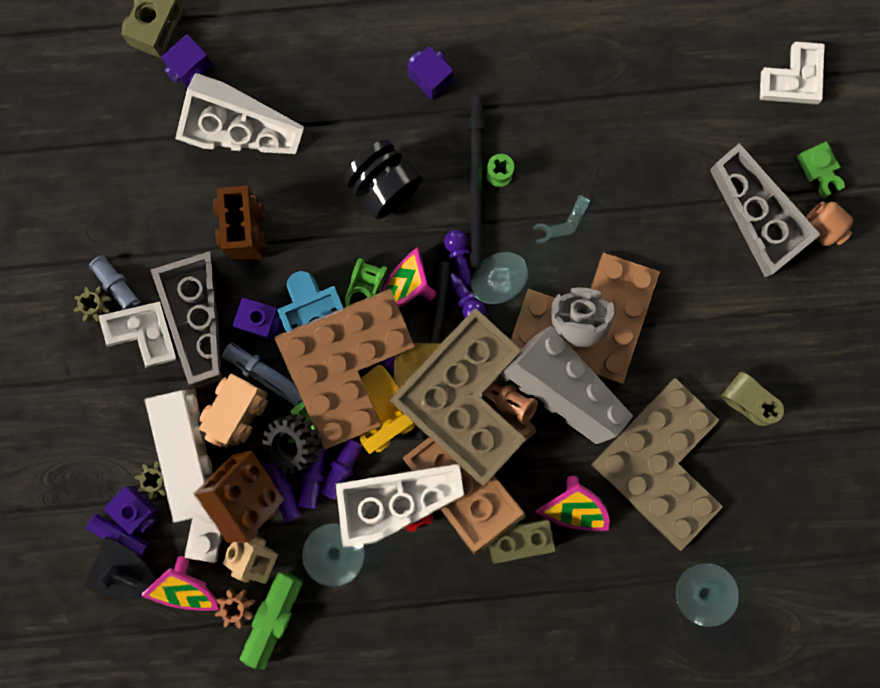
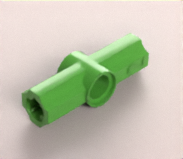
M282 571L277 573L266 600L261 603L251 626L253 630L240 657V660L246 665L255 669L264 670L278 639H281L292 615L290 611L302 587L303 581L298 577Z

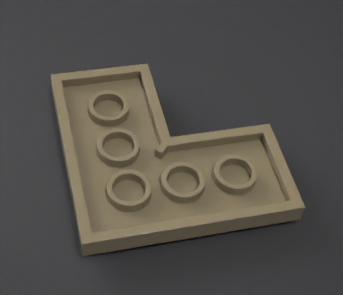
M475 308L390 401L476 481L484 486L526 439L479 397L519 354L521 349Z
M674 378L591 465L678 550L682 551L723 507L678 464L718 423L719 419Z

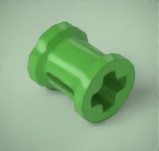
M505 154L493 156L487 166V180L494 187H505L511 182L514 162ZM497 167L499 170L505 168V175L502 172L496 174L495 168Z

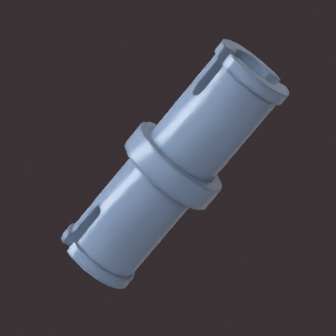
M104 255L96 257L89 263V268L102 282L103 290L114 297L122 310L138 306L140 300L126 285V278L115 271Z

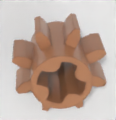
M231 588L227 590L228 599L220 597L216 600L221 605V608L215 616H222L225 620L224 627H227L231 622H235L236 626L240 628L243 626L242 617L251 619L254 616L249 611V607L255 603V600L248 601L245 597V589L235 595L234 590ZM237 602L239 603L237 607L239 612L234 615L232 613L233 607L230 605Z

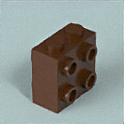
M248 186L217 188V198L213 199L214 214L216 217H219L220 228L215 230L217 246L221 247L224 253L233 261L263 259V250L267 249L266 233L261 232L260 221L265 220L263 203H259L258 196L254 195Z
M252 451L232 454L194 493V496L227 543H246L255 538L259 532L258 529L265 521L271 519L276 514V509L284 501V498Z

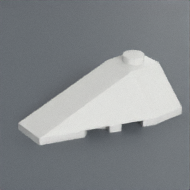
M195 73L187 88L175 139L204 149H214L215 146L231 147V150L241 151L242 148L259 149L260 152L296 154L304 126L223 82Z
M456 464L336 484L343 547L377 542L463 497L464 491L460 465Z

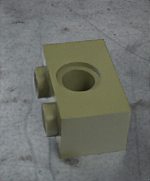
M134 0L133 10L130 16L125 18L121 34L130 46L161 58L181 17L184 6L180 0ZM156 16L152 22L146 23L148 18Z
M544 518L514 525L489 545L492 562L495 564L555 552L549 520Z

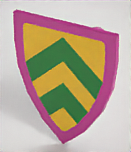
M417 247L395 268L381 290L383 292L391 289L398 307H403L418 294L428 301L433 300L436 295V291L428 286L420 251Z
M569 476L567 478V491L536 510L537 514L561 526L587 531H608L610 518L606 506L599 497L580 485L579 478L576 476Z
M182 556L177 558L174 570L168 569L142 593V597L170 607L197 611L220 609L215 596L206 588V583L186 575L190 560Z

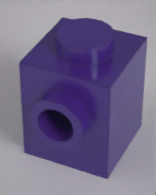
M188 34L161 57L167 66L164 69L165 73L174 83L181 81L186 88H188L195 73L205 76V73L213 67L207 54Z
M428 46L423 52L417 51L408 62V76L431 100L436 98L453 82V69L449 66L447 58L440 51L435 52Z
M242 298L233 327L240 331L272 340L274 334H279L283 323L277 308Z
M124 486L103 510L130 535L140 531L145 533L156 522L154 516L160 510L146 496L138 492L135 486Z

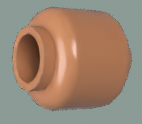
M821 202L806 216V219L821 234L816 240L824 246L834 243L841 245L852 234L849 229L853 224V218L836 202H829L827 204Z

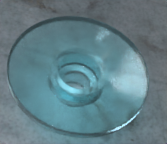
M501 252L486 258L481 262V268L475 269L471 279L473 293L480 301L488 304H499L514 298L521 292L527 282V264L522 257L511 252Z
M326 524L317 528L310 534L304 544L303 563L305 569L320 584L326 586L346 584L355 578L362 568L364 562L363 544L343 547L340 524ZM332 548H337L340 551L339 559H332L329 552Z
M701 563L690 567L682 574L676 587V600L680 611L688 620L700 626L713 627L726 622L734 614L738 605L739 592L734 578L728 571L715 564ZM703 588L709 590V596L706 599H701L699 595L700 590Z

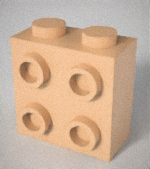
M230 374L228 379L223 378L216 389L218 396L213 405H208L200 416L202 424L199 427L201 431L207 433L204 439L218 447L224 446L226 448L228 445L238 446L240 442L245 443L253 430V427L250 425L255 416H261L268 404L266 397L269 394L246 380Z

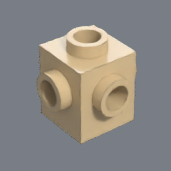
M256 536L246 543L233 542L227 549L223 564L233 571L231 576L243 582L253 580L266 584L278 554L265 546L266 540Z

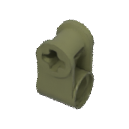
M739 372L721 395V398L729 406L741 412L758 426L776 423L784 415L782 402L765 390L754 378L743 372ZM764 406H768V407H769L767 413H768L770 416H767V417H764V416H763V413H764L765 410H764V408H762V407H764Z

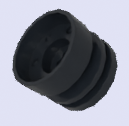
M388 139L378 141L365 150L350 165L343 176V183L348 188H353V194L356 197L366 195L363 205L377 220H381L395 212L416 192L423 181L422 175L411 163L405 162L399 165L402 160V153L394 150L393 143Z

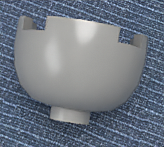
M571 288V293L563 296L558 294L555 297L551 311L552 325L559 336L568 344L576 347H589L598 344L608 335L615 311L612 302L608 303L601 298V292L590 288Z

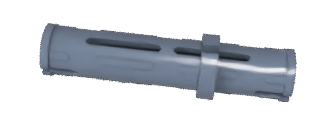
M231 342L222 353L221 358L242 370L244 376L247 378L251 376L295 407L302 401L296 385L263 363L259 356L247 353L234 342Z

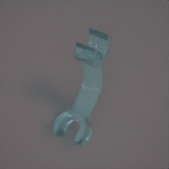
M579 195L566 223L547 226L543 223L535 225L533 230L543 229L546 232V237L536 240L535 243L544 244L549 238L574 233L590 199Z

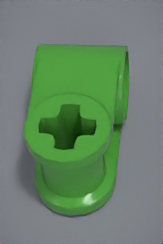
M359 258L354 267L351 283L345 297L346 307L352 305L353 300L357 297L369 298L380 293L388 268L385 266L378 268L366 264L363 259Z

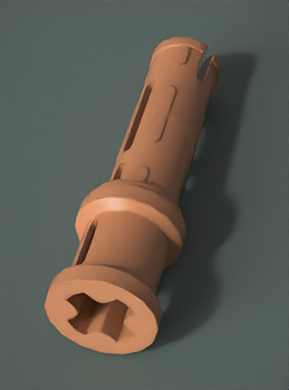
M495 381L481 394L495 402V406L499 411H507L516 416L521 424H526L530 421L538 406L536 399H528L517 393L515 387L511 385L502 386Z

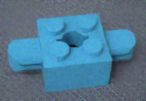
M299 271L292 274L287 280V289L293 303L277 309L287 332L344 308L334 286L320 291L311 274Z

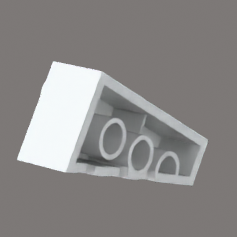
M196 389L181 390L145 399L173 521L177 522L206 515V511L194 496V493L212 473L211 460L206 450L205 435L199 429L202 422L200 421Z

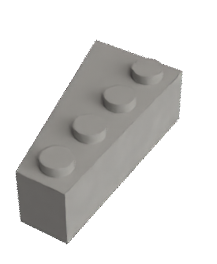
M740 143L710 169L764 277L774 274L821 235Z
M209 251L151 269L188 384L192 389L222 380L214 260L211 252Z
M552 325L534 335L523 346L519 354L499 374L505 380L511 379L520 386L519 390L526 395H533L545 404L544 407L550 412H557L563 416L567 424L595 444L617 437L633 417L572 347L560 337Z

